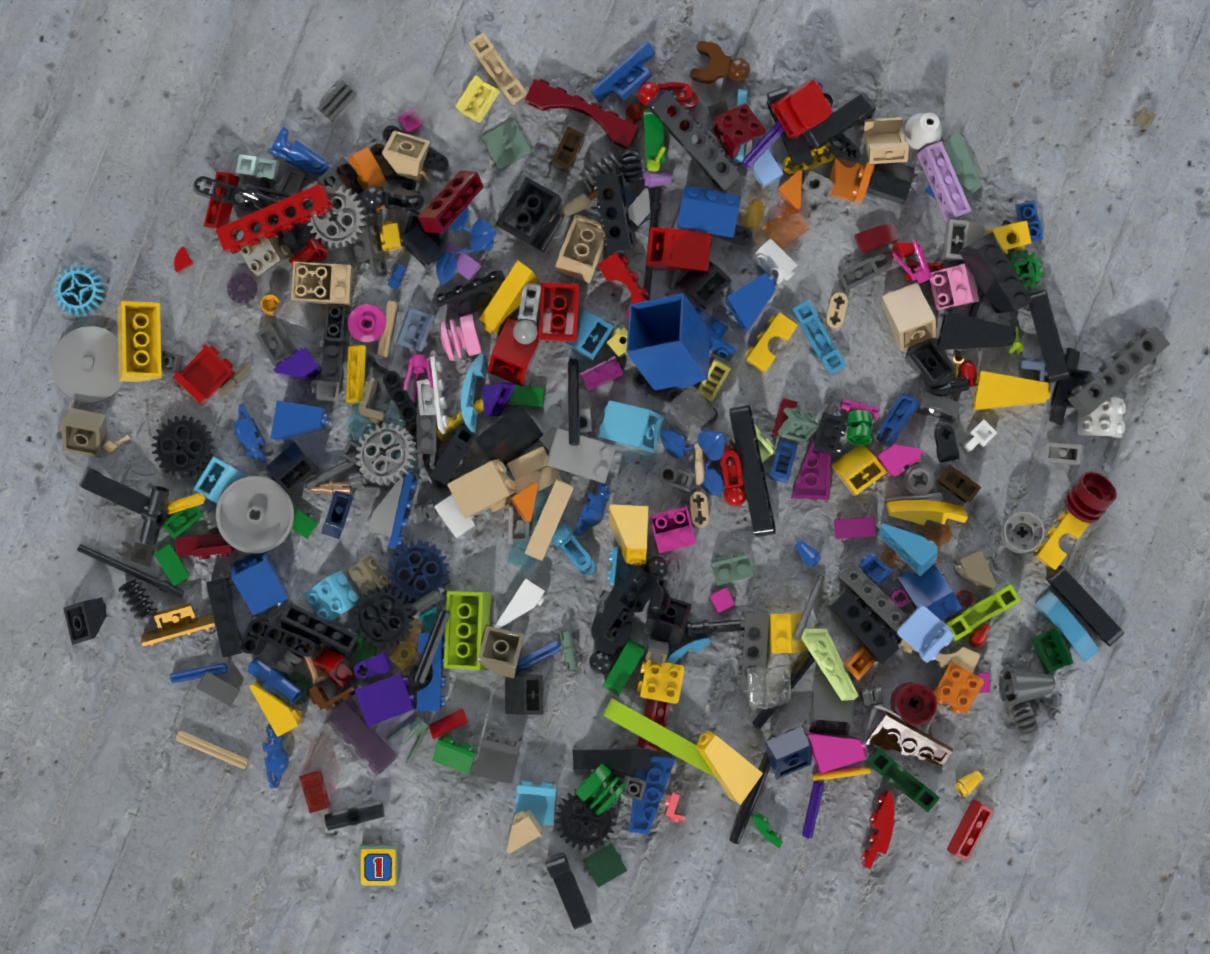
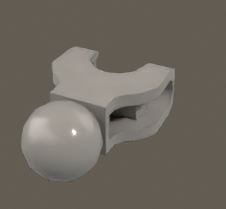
M527 283L523 287L518 323L513 329L514 338L521 344H530L537 336L536 325L539 318L541 288L535 283ZM529 290H534L536 292V296L534 298H530L527 296V292Z

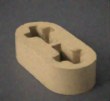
M835 293L830 299L826 324L831 329H837L843 324L848 304L847 296L843 293ZM838 297H841V301L844 304H841L838 310L836 309L837 303L834 302V299L836 300ZM836 312L838 313L837 319L840 320V322H837L835 325H833L832 321L829 320V318H833L834 313Z
M695 492L690 497L691 521L697 528H703L709 522L707 497L702 492ZM696 495H700V498L704 499V502L700 504L701 509H697V503H693ZM698 511H701L702 517L706 518L702 525L695 522V518L698 517Z

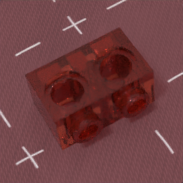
M321 769L300 775L299 778L309 813L331 807Z

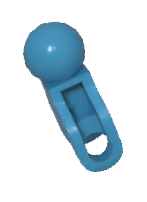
M558 524L551 540L552 544L561 548L582 575L587 577L593 575L597 570V565L576 540L572 528L567 524Z

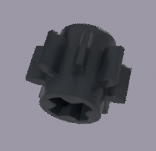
M415 664L408 670L410 675L407 678L416 688L419 685L424 687L430 682L428 677L431 673L428 671L424 683L414 681L413 677L417 670V665Z

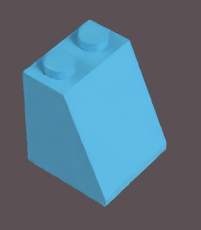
M609 400L604 410L603 423L599 427V437L610 442L654 453L664 417L648 409Z

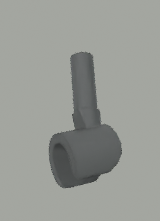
M1037 699L1034 702L1047 712V716L1052 720H1057L1052 717L1054 711L1061 714L1058 709L1050 708Z

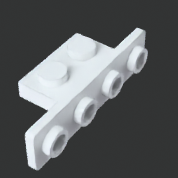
M432 356L430 358L434 388H431L429 379L417 381L420 415H436L438 429L443 434L446 433V427H448L447 416H444L446 401L442 397L444 382L440 378V373L443 372L441 362L435 356Z

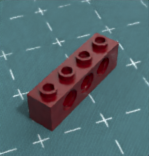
M460 170L422 211L418 218L425 232L444 233L484 188L477 171Z

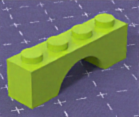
M1011 584L1001 587L944 622L954 634L952 641H957L967 635L978 625L1019 603L1021 599Z

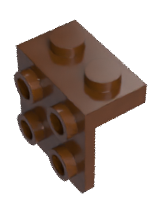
M317 685L309 689L311 693L309 697L314 705L317 704L320 710L326 708L328 711L339 705L338 700L343 698L345 701L356 695L355 690L358 687L353 686L329 700L322 686Z

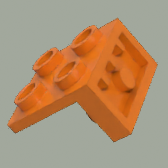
M835 158L829 177L835 186L830 195L861 205L875 164L867 162L864 166L857 163L854 167L847 168Z

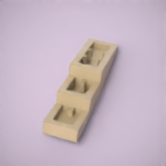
M556 479L525 554L543 561L572 494L573 486Z

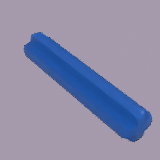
M554 641L519 659L515 674L560 652L561 646L558 641Z
M222 663L171 673L170 680L174 684L203 677L206 671L213 675L227 673V665Z

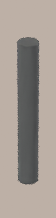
M347 460L304 483L307 489L356 464Z

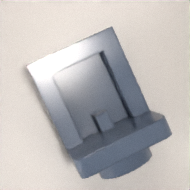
M1025 358L1024 361L1019 362L1018 370L1037 372L1036 381L1044 382V379L1047 378L1048 372L1045 368V363L1036 362L1035 358Z

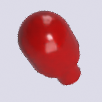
M970 360L964 361L960 367L964 380H968L970 387L976 386L975 377H977L976 365Z
M985 623L981 629L977 628L969 637V644L974 648L981 647L987 640L988 635L986 634L991 627Z

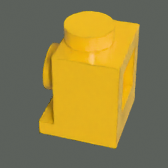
M394 221L382 223L383 231H380L381 242H385V245H382L383 251L402 249L399 225L394 223Z

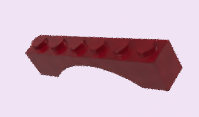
M543 79L539 81L533 80L526 95L525 104L542 112L551 109H568L583 113L602 127L612 144L625 150L630 149L638 131L636 122L627 118L623 120L613 111L609 110L606 112L601 110L602 107L598 104L591 103L590 105L584 102V99L578 95L571 96L567 94V91L563 88H553L549 86V82Z

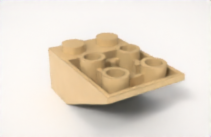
M293 262L291 300L351 306L353 267L344 264Z

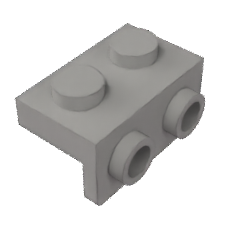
M506 503L505 509L502 511V517L505 520L502 538L505 539L507 544L529 542V522L522 520L512 503Z

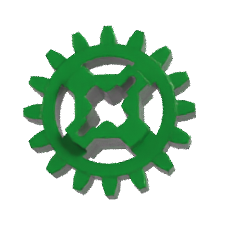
M1017 250L1016 256L1013 253L1009 254L1010 261L1018 275L1021 271L1020 268L1025 266L1024 274L1020 275L1021 280H1029V282L1024 283L1027 290L1029 287L1033 289L1036 287L1034 282L1039 283L1041 280L1038 277L1043 275V272L1039 271V269L1043 268V265H1038L1041 259H1034V252L1028 255V250H1025L1023 254H1021L1020 250ZM1016 259H1025L1023 262L1014 261Z

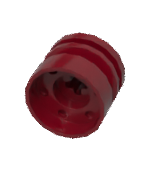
M1092 471L1085 472L1076 482L1075 486L1071 488L1070 492L1067 493L1064 502L1068 511L1078 520L1089 524L1096 523L1106 512V509L1116 500L1117 492L1112 482L1105 476Z
M906 682L895 688L891 694L890 705L893 713L899 715L904 722L920 725L932 719L936 713L937 700L933 691L927 686ZM910 699L915 700V702L912 703L913 707L908 705V703H910Z

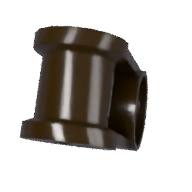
M376 143L370 148V151L379 165L384 178L388 181L397 173L383 154L382 157L375 156L376 150L382 151L385 148L384 145Z

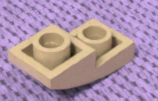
M542 446L507 464L514 479L517 480L547 466L546 462L549 454L545 446Z

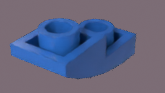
M1032 200L1015 204L1018 222L1027 221L1031 242L1043 239L1036 202Z

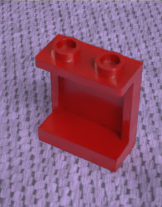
M206 344L202 346L203 349L181 372H177L173 376L186 391L203 405L235 373L232 369L234 365L226 358L222 360L218 356L220 352L213 345L209 347Z

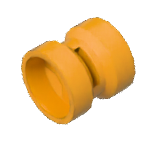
M267 295L261 301L262 310L270 316L280 314L283 309L282 302L274 295Z

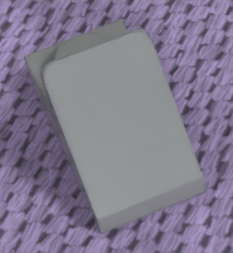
M1046 442L1044 461L1070 466L1081 465L1083 445Z

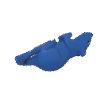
M241 403L238 408L239 416L234 426V433L248 450L246 452L247 456H251L256 461L266 463V455L260 449V444H265L266 442L262 436L258 437L257 432L259 428L254 419L249 416L245 404Z
M606 481L605 483L598 482L597 492L594 495L591 491L589 492L587 497L589 504H585L574 535L581 536L588 528L598 525L603 520L604 505L606 499L610 498Z
M268 724L266 733L269 742L268 744L262 743V748L268 754L267 757H264L269 786L271 789H275L280 784L281 775L288 768L289 758L283 748L282 740H284V736L277 737L272 726Z

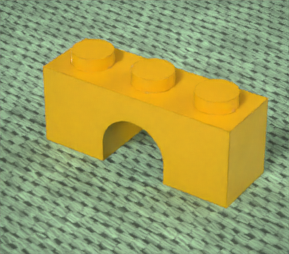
M780 312L777 316L772 315L767 323L769 325L767 331H761L756 338L759 342L755 348L751 346L745 354L748 357L746 362L763 374H765L776 358L768 350V341L778 338L786 343L798 326Z
M1068 510L1066 512L1063 511L1058 516L1057 520L1059 522L1055 527L1052 526L1047 531L1045 541L1041 542L1034 549L1036 552L1034 557L1051 570H1056L1067 555L1059 547L1060 537L1067 534L1073 539H1079L1089 526V523L1078 520Z

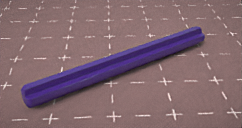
M816 80V82H818L821 86V89H823V85ZM780 121L770 129L742 160V164L746 168H751L785 131Z

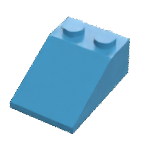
M884 523L880 525L879 537L919 576L923 575L937 561L938 547L932 540L928 541L925 537Z

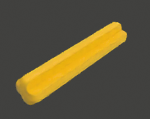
M197 493L166 504L165 512L168 515L203 504L206 498L203 496V493Z

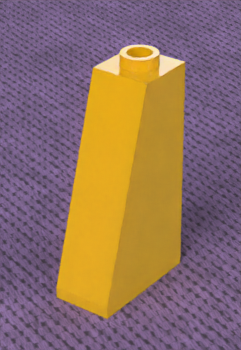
M520 261L515 263L479 319L483 323L482 328L490 334L493 331L498 335L503 329L507 318L511 319L520 308L524 285L527 283L538 285L540 283L534 272ZM529 290L527 292V296H529L533 290Z
M980 371L977 373L971 410L977 411L1042 404L1046 402V399L1049 400L1051 388H1048L1049 383Z
M706 731L699 738L696 748L728 797L741 805L763 773L718 736Z

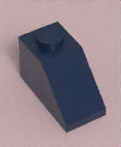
M335 491L321 534L340 539L353 500L352 496Z

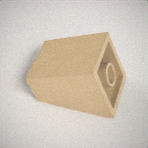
M918 283L908 284L902 289L890 291L882 296V306L900 351L936 338V318Z
M499 459L490 461L447 484L465 518L479 515L517 493L514 482L507 476L506 467Z

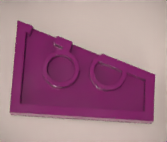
M815 442L810 444L790 499L829 500L831 455L814 451Z

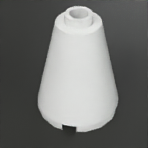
M918 113L913 115L905 125L904 136L906 142L912 148L923 150L925 147L938 143L942 137V126L937 115L934 113Z

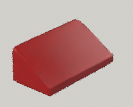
M896 242L892 247L893 253H896L901 259L915 254L913 243Z
M460 709L429 725L431 736L433 739H436L467 724L469 719L464 709Z

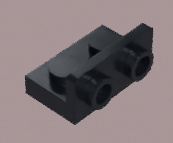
M823 412L813 447L814 451L829 454L831 458H835L836 453L840 454L843 444L839 442L840 437L845 436L847 425H844L845 418Z

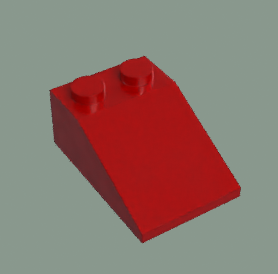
M541 283L538 340L577 342L579 284Z

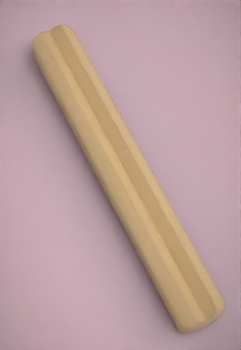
M179 731L176 736L177 741L237 767L245 769L248 765L249 760L184 731Z

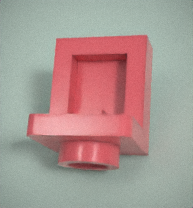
M672 791L671 795H667L664 806L667 807L665 815L669 816L668 820L679 823L680 820H685V815L675 812L680 794Z

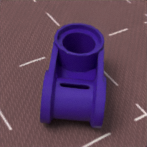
M387 652L358 662L354 667L355 676L359 679H366L391 671L392 667ZM360 665L368 668L366 675L358 673Z

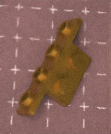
M191 602L154 612V618L159 629L143 633L141 644L142 646L155 645L160 641L173 640L181 635H191L203 629L209 630L215 626L213 614L197 618Z

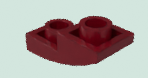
M893 223L880 225L854 235L860 253L876 250L879 246L896 243L899 240Z

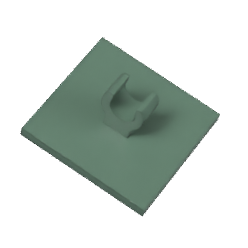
M514 119L481 137L499 170L532 153L530 146Z

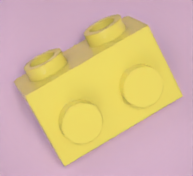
M474 76L455 107L464 116L480 124L500 91L483 82L478 76Z

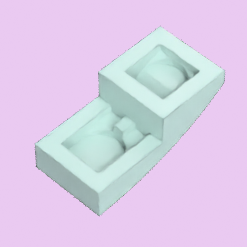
M239 154L236 173L255 178L267 177L270 180L276 181L280 162Z

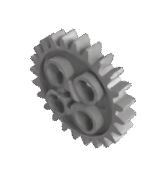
M333 185L332 189L330 186L325 187L333 208L329 209L326 218L318 215L311 217V222L307 226H313L310 233L316 232L315 239L322 238L321 244L328 242V247H332L334 243L336 248L341 247V244L343 247H346L348 242L350 244L355 243L354 238L359 239V233L365 231L361 226L367 225L363 218L368 217V215L362 214L366 207L360 206L362 200H356L358 193L351 195V188L345 191V186H340L339 189L337 185ZM337 199H340L342 202L341 208L336 204ZM311 200L308 203L313 207V201ZM347 215L352 218L351 225L346 220ZM332 225H334L337 229L336 234H334L331 230Z
M383 423L381 427L377 424L375 431L371 428L369 429L370 435L363 434L366 438L365 441L359 440L362 447L356 448L360 451V454L355 455L356 458L360 459L356 465L361 467L359 471L364 474V477L370 479L369 481L373 483L376 482L382 485L384 482V484L389 485L391 480L396 484L397 477L403 480L402 474H409L407 468L414 467L410 462L416 460L412 456V454L417 453V450L412 448L416 443L411 441L413 436L408 434L409 431L403 429L400 425ZM392 437L391 442L387 444L388 439ZM376 449L375 454L372 455V451ZM401 452V456L396 459L397 454ZM385 464V468L381 470V466Z

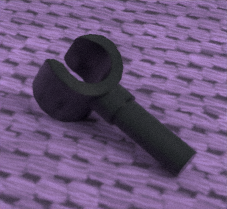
M366 354L371 358L370 363L365 362L366 366H373L384 374L388 371L380 366L372 355Z

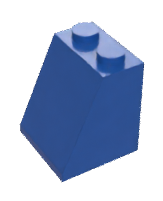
M767 273L733 292L725 299L727 307L744 334L750 330L776 290V281L771 275L768 276Z
M277 400L270 439L281 442L325 430V425H329L330 415L326 409L321 407Z
M268 551L264 553H251L231 563V578L253 615L257 613L262 614L270 607L281 605L288 599L287 590Z

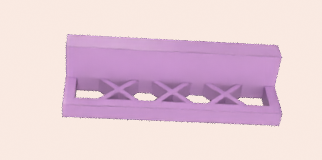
M942 141L925 147L917 156L946 223L950 219L955 220L960 216L970 213V206Z

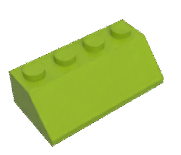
M447 591L446 611L450 612V617L445 627L444 669L488 670V668L478 662V657L486 626H490L491 593Z

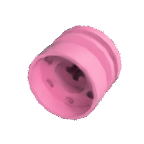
M472 314L460 317V326L456 327L453 319H450V329L447 328L445 321L440 322L442 345L450 361L455 360L453 351H457L459 359L462 358V349L465 348L469 356L482 353Z

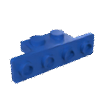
M648 41L591 89L592 94L599 103L613 91L625 100L653 76L644 66L655 55V51Z
M696 307V312L710 331V351L730 361L737 349L721 340L729 326Z

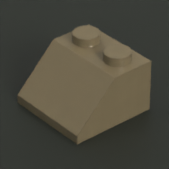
M69 407L62 420L63 451L100 458L107 432V415Z
M974 551L954 560V570L961 578L985 588L997 587L982 551Z
M486 626L478 662L494 674L514 678L524 634Z

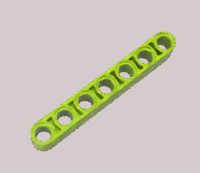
M611 698L603 713L604 717L716 778L695 744Z

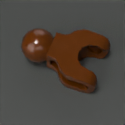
M699 41L697 43V51L709 57L710 63L705 68H693L690 71L689 77L693 81L712 84L718 79H728L729 77L735 82H742L749 77L751 68L746 60L742 58L732 60L731 56L725 55L721 47L716 43Z

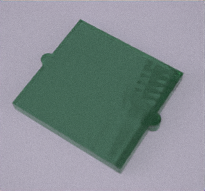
M612 843L583 859L589 871V876H592L598 888L628 871L621 860L622 856L617 853Z

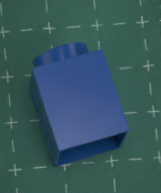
M684 293L630 305L626 353L654 390L670 387L687 388L700 381L708 380L710 331Z

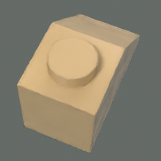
M530 809L526 812L521 811L514 816L507 846L508 854L541 836L542 826Z

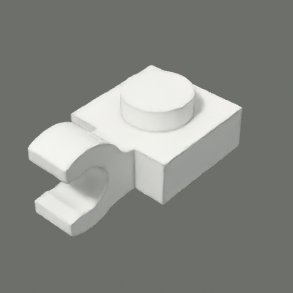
M983 419L969 433L973 438L963 448L969 452L978 443L983 447L997 432Z

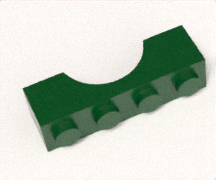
M878 747L865 760V763L929 813L940 799L937 794Z

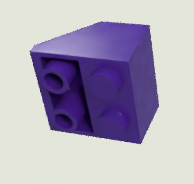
M298 348L292 353V357L287 360L285 358L276 363L277 367L273 369L275 373L282 377L309 381L321 373L322 370L313 354L307 348Z

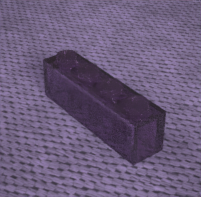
M344 701L327 717L330 720L328 722L335 731L339 730L343 734L341 736L348 745L352 744L356 748L355 753L361 759L365 758L369 762L368 767L374 773L378 772L381 774L399 757L371 726L367 727L366 721L348 701Z

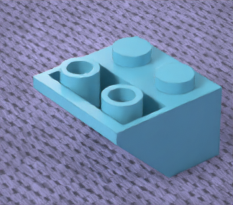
M213 457L193 490L203 493V496L218 503L222 493L229 485L249 476L219 458Z

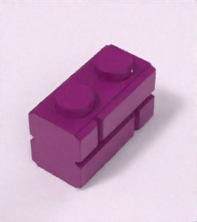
M614 356L606 362L604 361L580 374L588 391L591 392L623 376V371Z

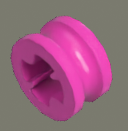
M895 590L892 592L890 599L898 607H903L908 603L909 597L904 590ZM902 593L901 596H904V601L902 600L898 604L894 597Z

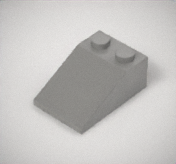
M557 428L546 465L592 481L605 483L616 446L581 435L579 445L571 446L569 444V432Z

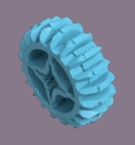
M78 265L77 269L74 266H70V272L67 269H63L65 275L58 274L61 280L54 281L58 285V287L53 288L54 292H58V294L53 296L54 299L58 300L57 306H62L61 310L64 312L68 310L69 315H73L75 312L77 317H80L81 312L87 316L88 310L94 313L95 309L93 306L99 308L98 300L104 301L100 294L106 293L105 290L100 289L105 286L103 282H99L102 277L100 275L96 276L97 272L95 270L90 271L88 266L84 269L82 265ZM78 276L88 277L92 284H82ZM71 280V287L66 289L67 284ZM78 287L82 288L79 292L80 294L76 293L79 290ZM93 292L91 298L87 301V295ZM66 297H76L80 305H71Z

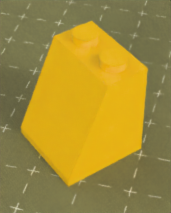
M609 505V526L626 564L633 566L646 564L648 506Z
M769 613L768 652L795 653L807 651V647L802 639L798 641L793 638L802 613Z

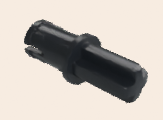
M965 379L930 387L931 394L943 397L967 391L970 386L968 380Z

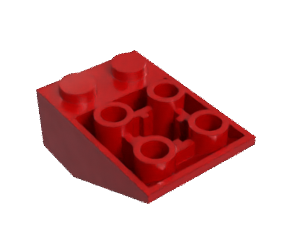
M650 227L646 265L653 270L708 272L712 234L673 228Z

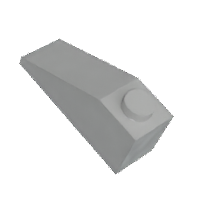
M399 479L373 511L372 516H368L366 527H369L368 531L391 536L404 480Z

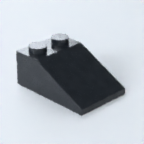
M526 177L497 226L531 245L554 216L562 199L555 192Z

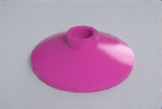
M360 305L351 312L348 318V329L351 335L361 342H373L379 339L386 328V318L383 312L374 305ZM367 321L371 322V326L369 328L365 327V323Z

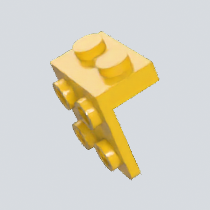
M642 661L640 673H644L643 681L639 680L637 687L640 697L674 704L678 703L685 670L684 666L667 662Z

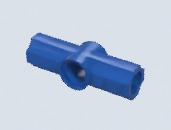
M255 658L249 664L247 672L262 682V686L266 690L279 695L289 704H294L298 701L302 690L288 681L284 673L271 668L260 658Z

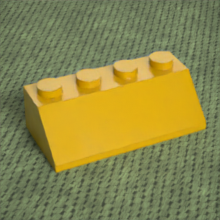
M121 301L117 307L119 381L141 382L161 378L160 303Z

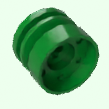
M603 763L574 792L583 802L592 797L593 801L589 807L592 809L598 803L600 806L595 811L598 816L613 806L621 797L626 787L623 782L617 788L614 786L619 780L618 777L610 782L607 780L611 771Z

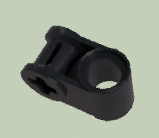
M949 425L937 427L934 431L939 463L959 460V449L954 429ZM945 431L948 432V435L944 437L941 436V433Z

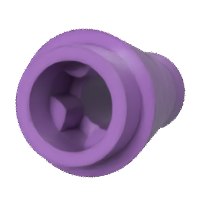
M661 171L643 172V185L648 186V188L671 184V173Z

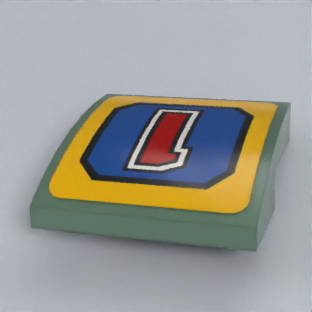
M359 845V887H398V845Z

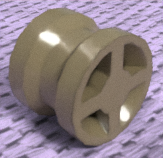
M1144 106L1133 120V123L1140 124L1142 129L1146 131L1157 114L1150 113Z

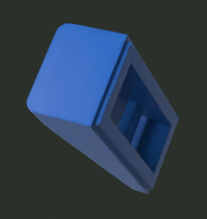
M779 439L769 479L788 483L798 444ZM781 448L792 450V453L781 451ZM779 455L788 457L790 460L779 458ZM777 463L787 465L788 468L778 466Z

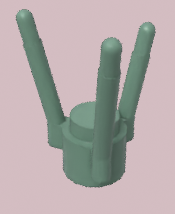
M419 716L416 719L412 718L406 725L387 738V741H390L409 728L411 732L399 744V747L402 748L414 734L417 737L419 736L406 761L407 765L411 762L424 736L428 733L426 729L429 725Z

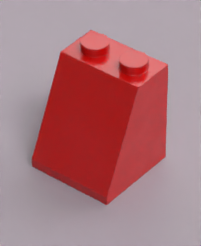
M507 318L491 353L487 373L523 386L541 340H538L537 328V336L532 343H518L513 335V329L518 320Z

